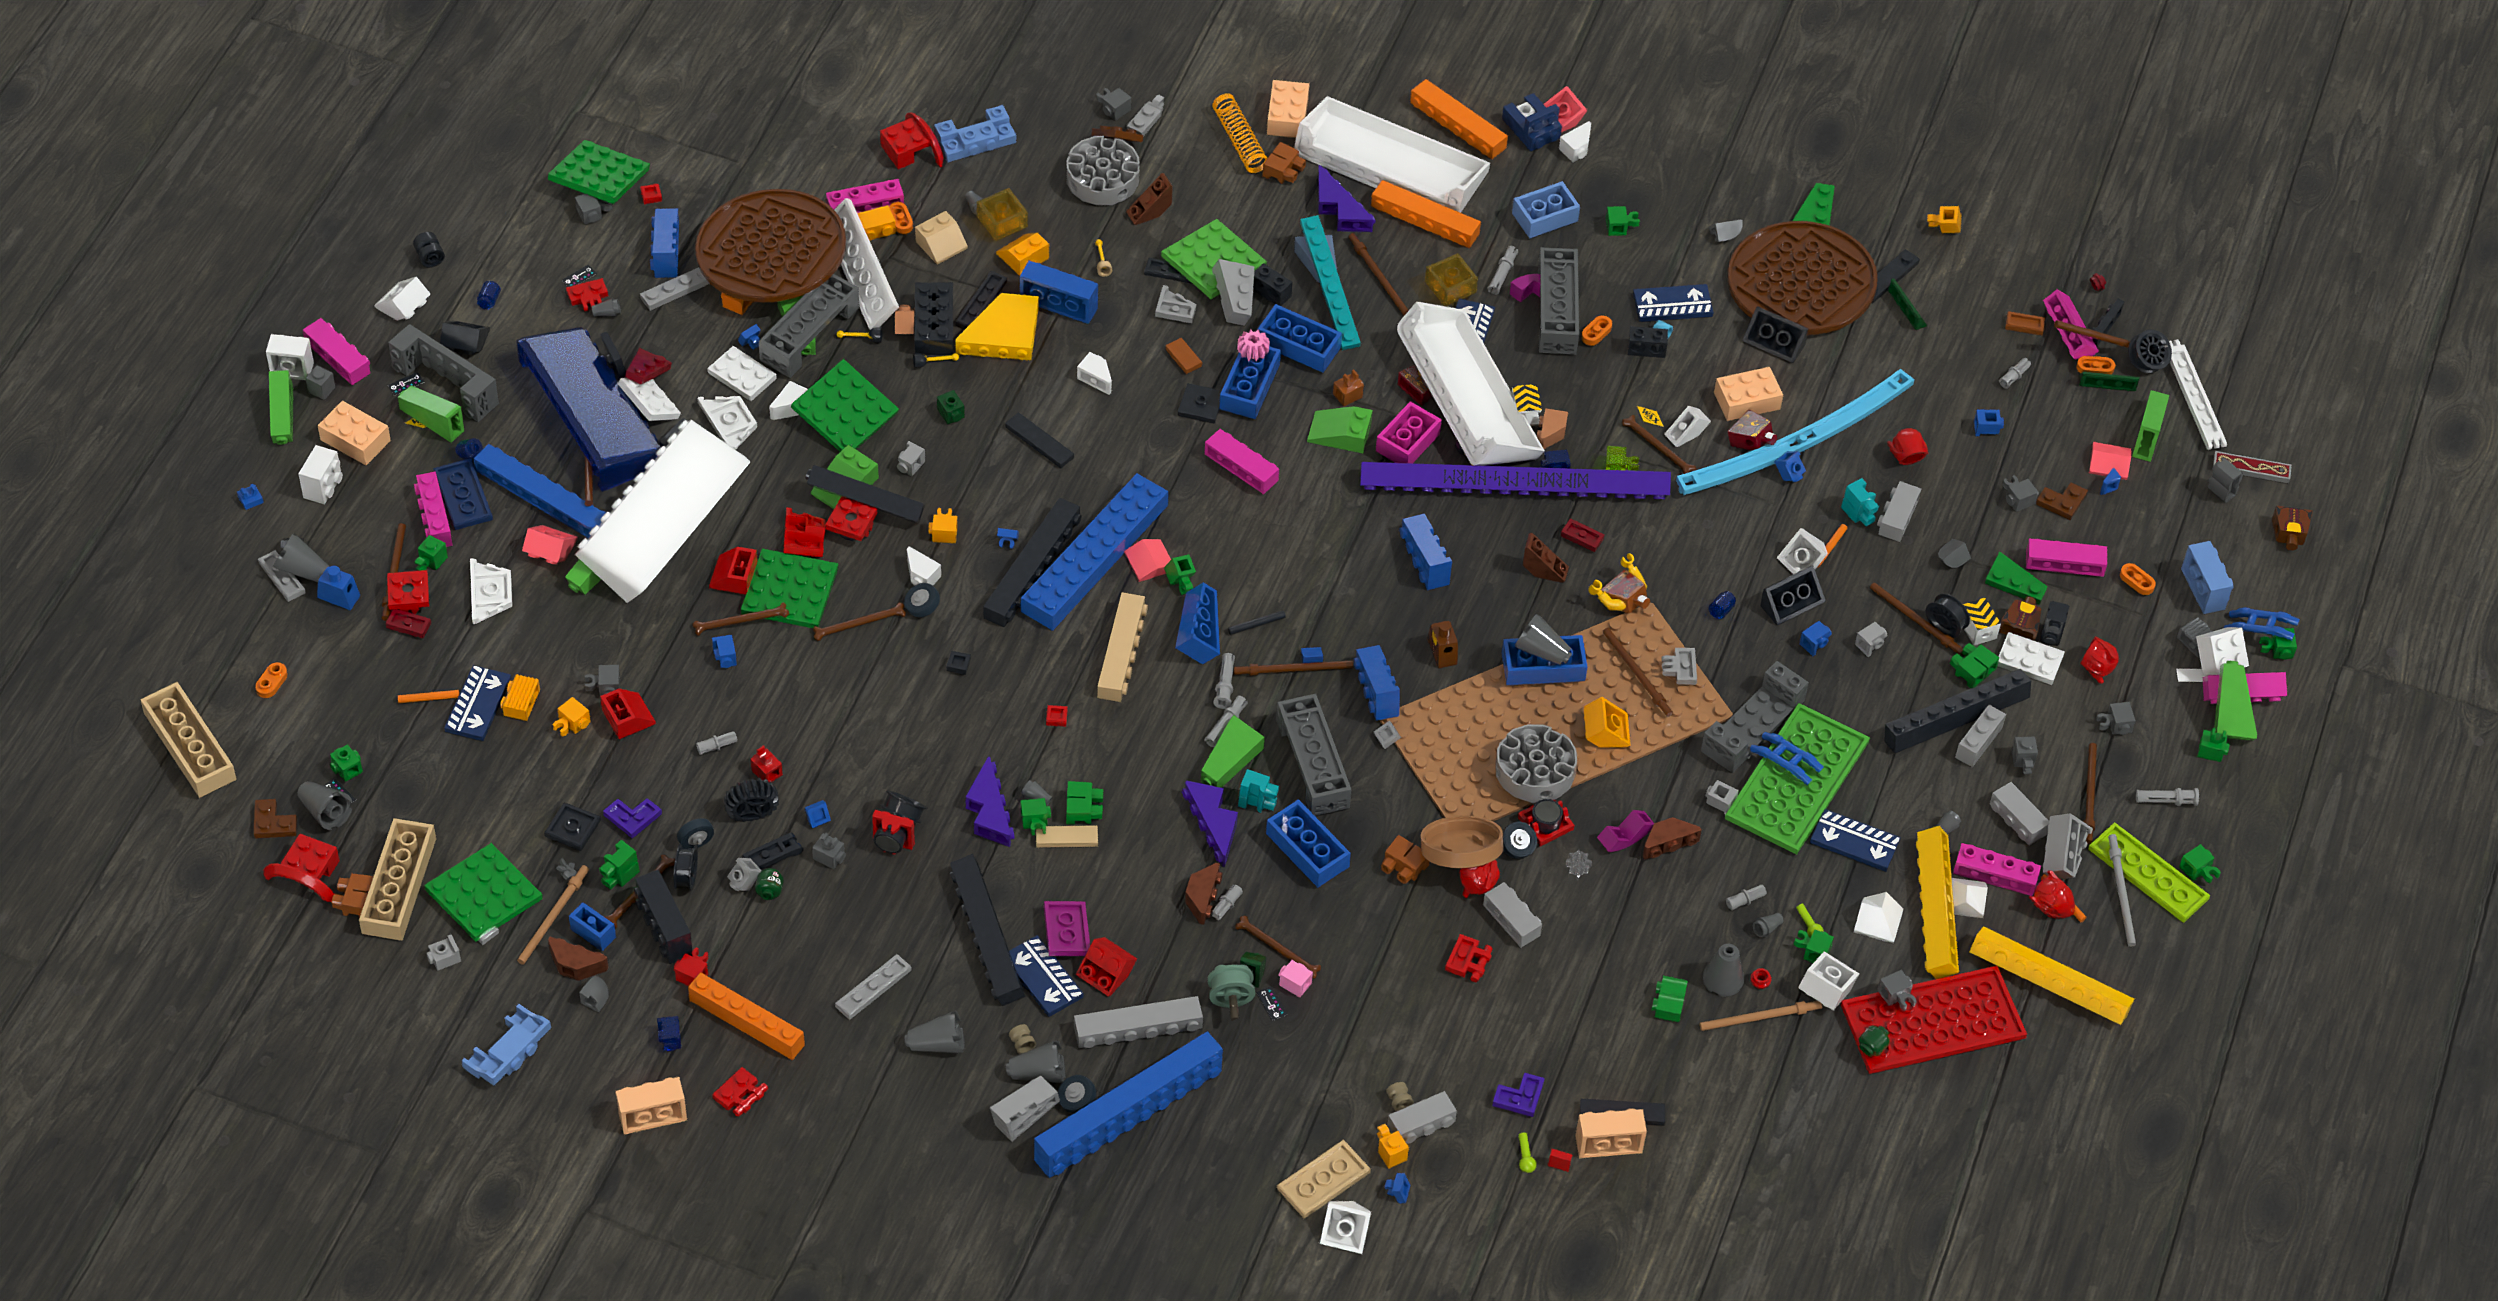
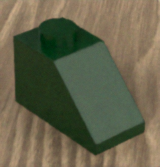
M1245 952L1240 959V965L1248 966L1253 972L1254 979L1251 984L1259 988L1266 967V956H1262L1259 953Z

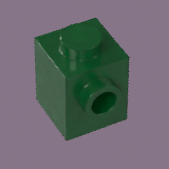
M954 390L937 397V410L947 424L958 422L965 418V406Z

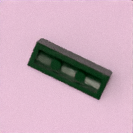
M1892 278L1889 293L1915 330L1927 327L1926 322L1903 289Z
M2082 372L2079 376V386L2136 391L2140 377Z

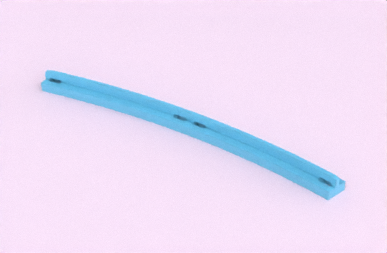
M1899 369L1854 401L1817 422L1777 440L1774 445L1768 444L1721 463L1677 476L1678 491L1680 494L1686 495L1710 488L1775 464L1774 461L1787 451L1802 452L1845 430L1878 410L1914 384V379L1902 369ZM1796 441L1798 442V444H1796V445H1794V446H1792V447L1790 446V444H1792V443H1794V442H1796ZM1693 481V484L1685 485V483Z

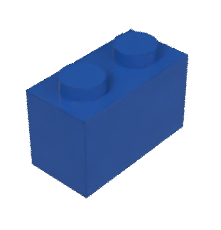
M582 903L569 915L571 930L601 951L616 938L614 924L585 903Z

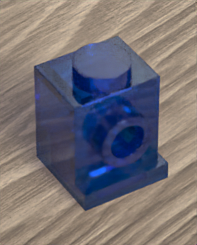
M1567 450L1544 452L1541 468L1570 469L1571 463Z
M678 1016L657 1018L659 1043H664V1050L673 1051L681 1049Z

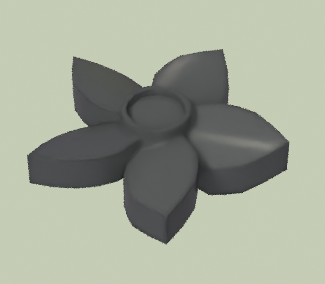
M560 859L561 866L559 865L556 869L562 872L561 875L566 880L569 877L575 876L577 874L574 870L575 864L569 863L567 865L564 859Z

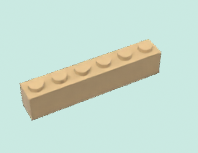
M1121 593L1098 683L1097 698L1121 702L1123 694H1127L1128 683H1126V680L1131 678L1132 667H1130V664L1135 662L1136 651H1134V648L1139 646L1140 636H1138V633L1143 631L1144 620H1142V617H1146L1148 605L1145 604V596Z

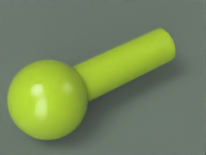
M1804 904L1796 907L1808 927L1807 934L1810 938L1815 929L1824 932L1823 927L1813 921Z
M1520 1133L1519 1141L1522 1159L1519 1166L1523 1172L1531 1173L1536 1168V1161L1530 1155L1527 1133Z

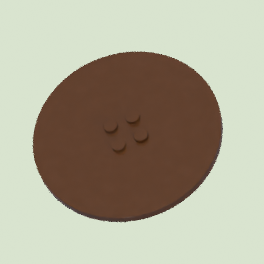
M789 189L759 190L726 202L706 219L696 239V259L705 279L726 295L751 302L784 301L799 297L818 288L836 272L845 255L846 234L844 225L836 211L821 199L804 192Z
M1788 221L1761 228L1746 237L1738 245L1731 256L1728 266V286L1736 304L1750 318H1752L1756 307L1759 306L1809 328L1807 335H1814L1843 328L1866 312L1876 293L1877 270L1866 248L1844 231L1817 222Z

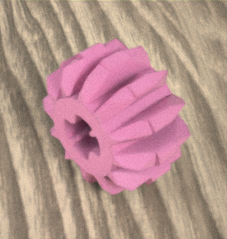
M1250 329L1249 333L1243 331L1242 336H1239L1238 352L1241 353L1242 358L1247 357L1248 361L1250 359H1255V361L1258 358L1264 359L1265 354L1269 352V338H1266L1265 333L1260 334L1259 330L1253 332Z

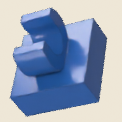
M757 324L741 333L738 342L742 347L746 344H749L753 350L759 347L760 338L758 335L760 328Z
M254 484L237 491V496L245 510L264 503L260 492Z
M998 528L997 536L1001 538L999 546L1003 548V543L1010 541V549H1013L1015 546L1013 540L1018 541L1019 532L1017 530Z
M822 800L805 807L808 822L812 828L831 821L825 801Z
M1397 1173L1395 1181L1386 1180L1384 1188L1388 1189V1195L1395 1196L1398 1203H1406L1411 1185L1405 1173Z

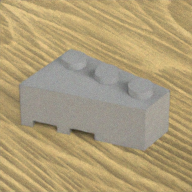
M1218 259L1212 268V272L1217 280L1216 286L1222 298L1221 304L1226 322L1245 326L1252 315L1254 266Z
M2071 813L2050 816L2043 873L2048 876L2047 871L2051 870L2059 879L2075 878L2082 860L2080 856L2083 848H2086L2088 843L2085 840L2087 835L2092 833L2093 828Z
M1039 1076L991 1106L990 1109L995 1125L1013 1142L1054 1107L1060 1099L1058 1092L1042 1076Z

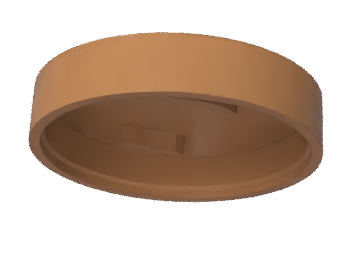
M1452 816L1442 818L1428 824L1422 830L1421 852L1428 861L1444 867L1470 868L1481 866L1494 861L1502 854L1503 831L1498 824L1482 817Z

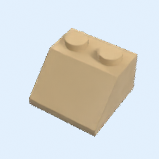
M947 211L915 227L916 243L937 265L968 249L957 222Z

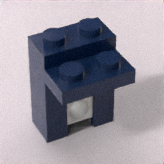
M1532 93L1524 97L1526 103L1517 107L1510 103L1503 107L1502 120L1530 151L1557 141L1561 137L1562 125L1558 121L1560 108L1556 104L1546 108L1536 95Z

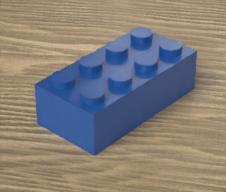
M1030 260L1020 275V295L1039 296L1040 308L1087 324L1090 323L1098 309V283Z
M1277 304L1274 305L1257 329L1260 334L1265 333L1266 338H1269L1270 347L1280 349L1282 355L1324 373L1341 348V332Z
M1269 346L1268 354H1265L1264 359L1258 358L1257 361L1255 359L1248 361L1247 357L1242 358L1241 353H1239L1220 393L1219 409L1256 419L1279 368L1281 350Z
M1560 636L1571 648L1570 653H1572L1566 664L1562 662L1561 665L1515 647V644L1519 638L1503 639L1502 660L1506 685L1585 681L1588 667L1583 636Z
M1299 799L1267 820L1266 834L1317 887H1320L1350 866L1351 853Z

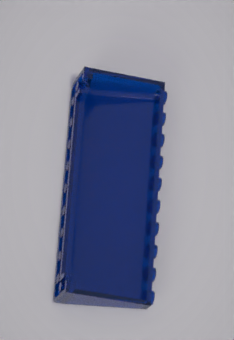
M582 327L517 339L519 362L522 367L529 366L592 465L593 474L599 477L598 486L601 491H606L635 479L640 472L644 473L647 470L645 468L646 464L651 459L655 460L658 457L656 453L661 447L658 445L655 434L650 433L646 420L641 419L639 409L632 405V400L618 385L619 381L615 379L613 369L608 368L604 355H600L596 343L591 342L587 329L584 330Z

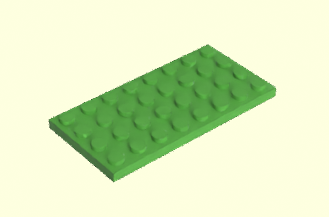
M1798 703L1778 735L1803 751L1812 754L1824 768L1818 773L1802 759L1797 766L1802 768L1812 779L1806 785L1795 775L1791 774L1790 771L1763 757L1725 815L1726 820L1796 855L1870 740V737ZM1772 743L1769 749L1773 751L1778 745ZM1786 749L1780 755V757L1787 761H1790L1794 756L1793 753Z

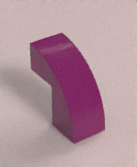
M1540 274L1524 275L1511 282L1510 295L1519 302H1522L1532 293L1540 297Z
M1633 810L1619 827L1606 826L1597 838L1608 852L1619 851L1633 845L1652 830L1654 822L1645 811Z

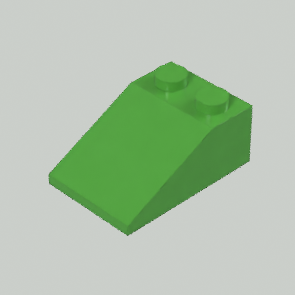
M1353 406L1315 411L1307 442L1364 453L1371 427L1373 410Z
M850 445L846 446L827 468V470L870 485L879 479L878 464ZM813 488L811 491V495L832 509L836 507L841 498L817 488Z

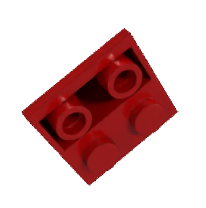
M735 547L719 555L709 588L746 595L757 565V550Z
M616 689L600 696L602 711L619 739L656 724L639 693Z
M1097 938L1093 940L1076 975L1102 993L1111 996L1129 976L1137 958L1107 938Z

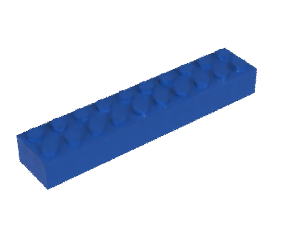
M1136 473L1021 597V612L1053 631L1124 554V551L1168 506V491Z
M1208 1031L1035 1137V1162L1049 1178L1061 1174L1071 1164L1079 1163L1087 1154L1095 1153L1100 1146L1114 1141L1124 1131H1130L1137 1123L1148 1120L1153 1113L1158 1110H1164L1171 1102L1183 1098L1190 1090L1199 1088L1206 1080L1217 1077L1222 1071V1047Z

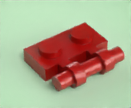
M1460 934L1445 966V971L1465 977L1467 971L1472 973L1471 981L1476 983L1485 972L1484 967L1492 957L1491 952L1493 948L1486 945L1484 950L1478 948L1479 940ZM1473 957L1479 959L1477 964L1472 963Z
M741 1067L713 1093V1099L728 1111L735 1105L736 1108L733 1110V1113L739 1117L743 1112L749 1111L751 1105L756 1100L759 1101L764 1097L768 1086L762 1083L759 1087H755L758 1084V1079ZM747 1093L750 1094L745 1100L742 1099Z

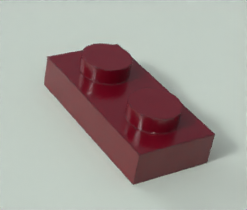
M1571 518L1561 531V537L1593 552L1598 549L1605 535Z
M398 609L392 610L386 622V628L420 638H424L431 625L430 618Z

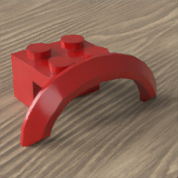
M912 112L907 113L905 121L880 130L881 147L897 169L913 164L914 152L929 146L933 149L936 163L940 168L942 167L943 154L938 140L929 125L920 116Z
M299 834L281 864L273 863L267 865L263 870V875L268 880L275 876L295 880L311 888L322 900L332 902L334 893L326 884L320 881V878L323 874L330 877L339 863L337 847Z

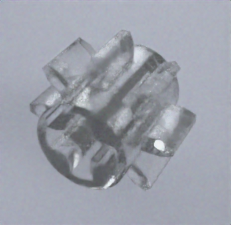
M1580 850L1574 854L1569 853L1566 867H1570V874L1572 873L1578 877L1584 873L1588 874L1592 864V860H1587L1588 853L1585 854Z

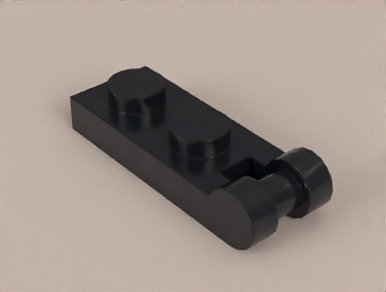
M788 833L746 852L742 856L743 858H750L762 870L792 855L797 856L801 854L803 847L800 843L796 842L797 838L794 833Z

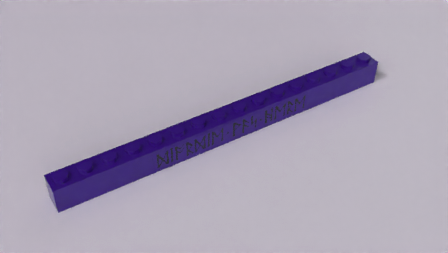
M1361 462L1360 486H1364V490H1376V486H1382L1384 490L1395 491V487H1403V491H1414V488H1422L1423 492H1434V488H1442L1441 492H1453V489H1461V493H1472V489L1480 490V493L1492 494V490H1499V494H1511V491H1519V495H1530V491H1536L1538 495L1549 496L1550 492H1557V496H1569V493H1577V497H1588V493H1596V497H1607V494H1615V498H1627L1628 494L1634 495V498L1646 499V495H1654L1653 499H1665V496L1670 495L1671 472L1380 462Z

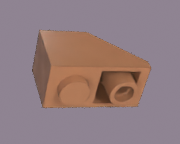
M900 305L895 310V334H914L915 308H911V305Z
M1545 408L1544 416L1540 415L1539 427H1542V431L1538 430L1537 438L1543 449L1564 439L1568 412Z

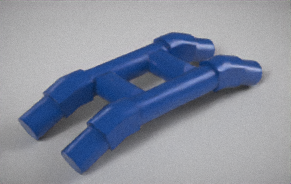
M2244 607L2230 611L2229 616L2230 618L2248 617L2247 623L2235 622L2225 625L2224 628L2238 627L2242 628L2243 632L2271 634L2272 636L2283 637L2292 641L2295 633L2289 632L2282 627L2274 626L2275 622L2278 620L2297 626L2300 619L2290 616L2291 614L2285 612L2254 610ZM2256 619H2268L2266 626L2255 625Z
M1764 732L1762 734L1763 740L1778 745L1773 751L1767 747L1754 744L1750 747L1752 753L1770 759L1790 771L1791 774L1795 775L1806 785L1812 779L1802 768L1797 766L1802 759L1818 773L1824 768L1812 754L1803 751L1775 733ZM1785 749L1794 754L1790 761L1780 757Z

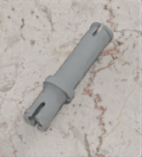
M1508 246L1504 256L1499 260V267L1488 286V291H1491L1492 294L1499 293L1509 270L1514 266L1513 261L1518 254V249H1515L1514 246Z
M1237 696L1231 706L1224 710L1221 719L1204 739L1209 746L1215 747L1233 715L1239 718L1240 712L1248 704L1244 697Z

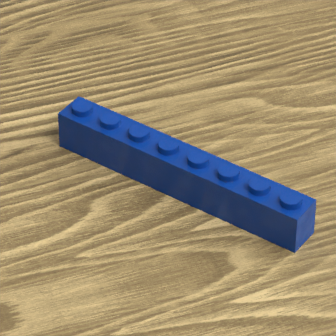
M488 444L474 458L475 470L585 537L589 538L591 536L589 534L591 529L595 525L599 526L602 523L600 519L606 513L605 511L597 509L593 504L592 506H586L585 501L575 493H570L560 484H555L545 475L535 472L530 466H525L518 462L515 457H510L503 453L501 449Z

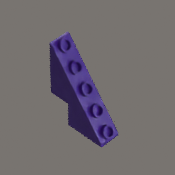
M1319 165V214L1337 215V231L1373 232L1374 216L1369 214L1362 204L1357 202L1351 193L1346 191L1340 182L1329 174L1327 169Z
M988 757L966 795V809L979 813L974 822L975 835L1010 847L1011 840L1015 839L1012 827L1009 828L1008 826L1010 816L1008 811H1004V806H1006L1004 794L1000 795L999 792L1001 790L1000 779L995 777V774H997L996 764L991 762L990 757Z
M1186 780L1185 788L1182 789V795L1185 800L1189 801L1192 815L1197 816L1199 828L1202 832H1205L1209 847H1213L1216 861L1218 863L1221 862L1222 866L1225 867L1237 826L1238 812L1221 809L1224 788Z

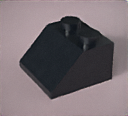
M455 320L444 322L440 344L451 351L462 349L465 354L475 355V352L482 351L490 327Z

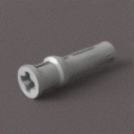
M1231 653L1222 655L1220 680L1215 687L1217 695L1213 703L1220 709L1229 708L1232 703L1230 695L1233 693L1231 680L1235 656H1232Z
M2177 788L2174 791L2136 790V802L2174 803L2177 806L2193 804L2198 806L2199 790L2198 788L2193 790Z

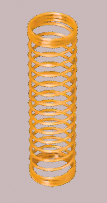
M1220 95L1214 100L1212 107L1242 159L1244 166L1250 173L1262 171L1264 163L1255 168L1248 167V165L1259 163L1263 158L1266 161L1267 157L1264 151H1262L1247 120L1244 118L1237 102H1235L1233 95ZM1227 98L1232 99V101L1225 102L1220 106L1221 108L1225 104L1232 102L1228 107L1221 110L1220 108L1217 109V106L1221 101ZM1235 110L1238 111L1237 113L1229 116L1227 119H1224L1225 116L1232 114ZM1238 114L1240 115V117L1233 119L1230 123H1226L1227 120L1234 118ZM1237 122L1232 127H1228L1230 124ZM1241 123H1245L1243 126H1240L1236 128L1234 131H1231L1232 128L1239 126ZM1247 127L1246 130H1242L1239 133H1237V135H1233L1234 132H1237L1242 128ZM1246 131H1249L1248 134L1241 136L1239 139H1235L1237 136H1240ZM1248 135H1251L1250 138H1247L1241 143H1238L1239 140H1242L1246 138ZM1250 139H1254L1253 142L1247 143L1244 147H1240L1241 144L1248 142ZM1253 143H1256L1255 146L1248 148L1246 151H1242L1244 148H1247ZM1255 147H1258L1257 150L1252 151L1251 153H1249V154L1246 155V156L1244 155L1246 152H1249V151L1253 150ZM1262 157L1259 161L1250 164L1254 159Z

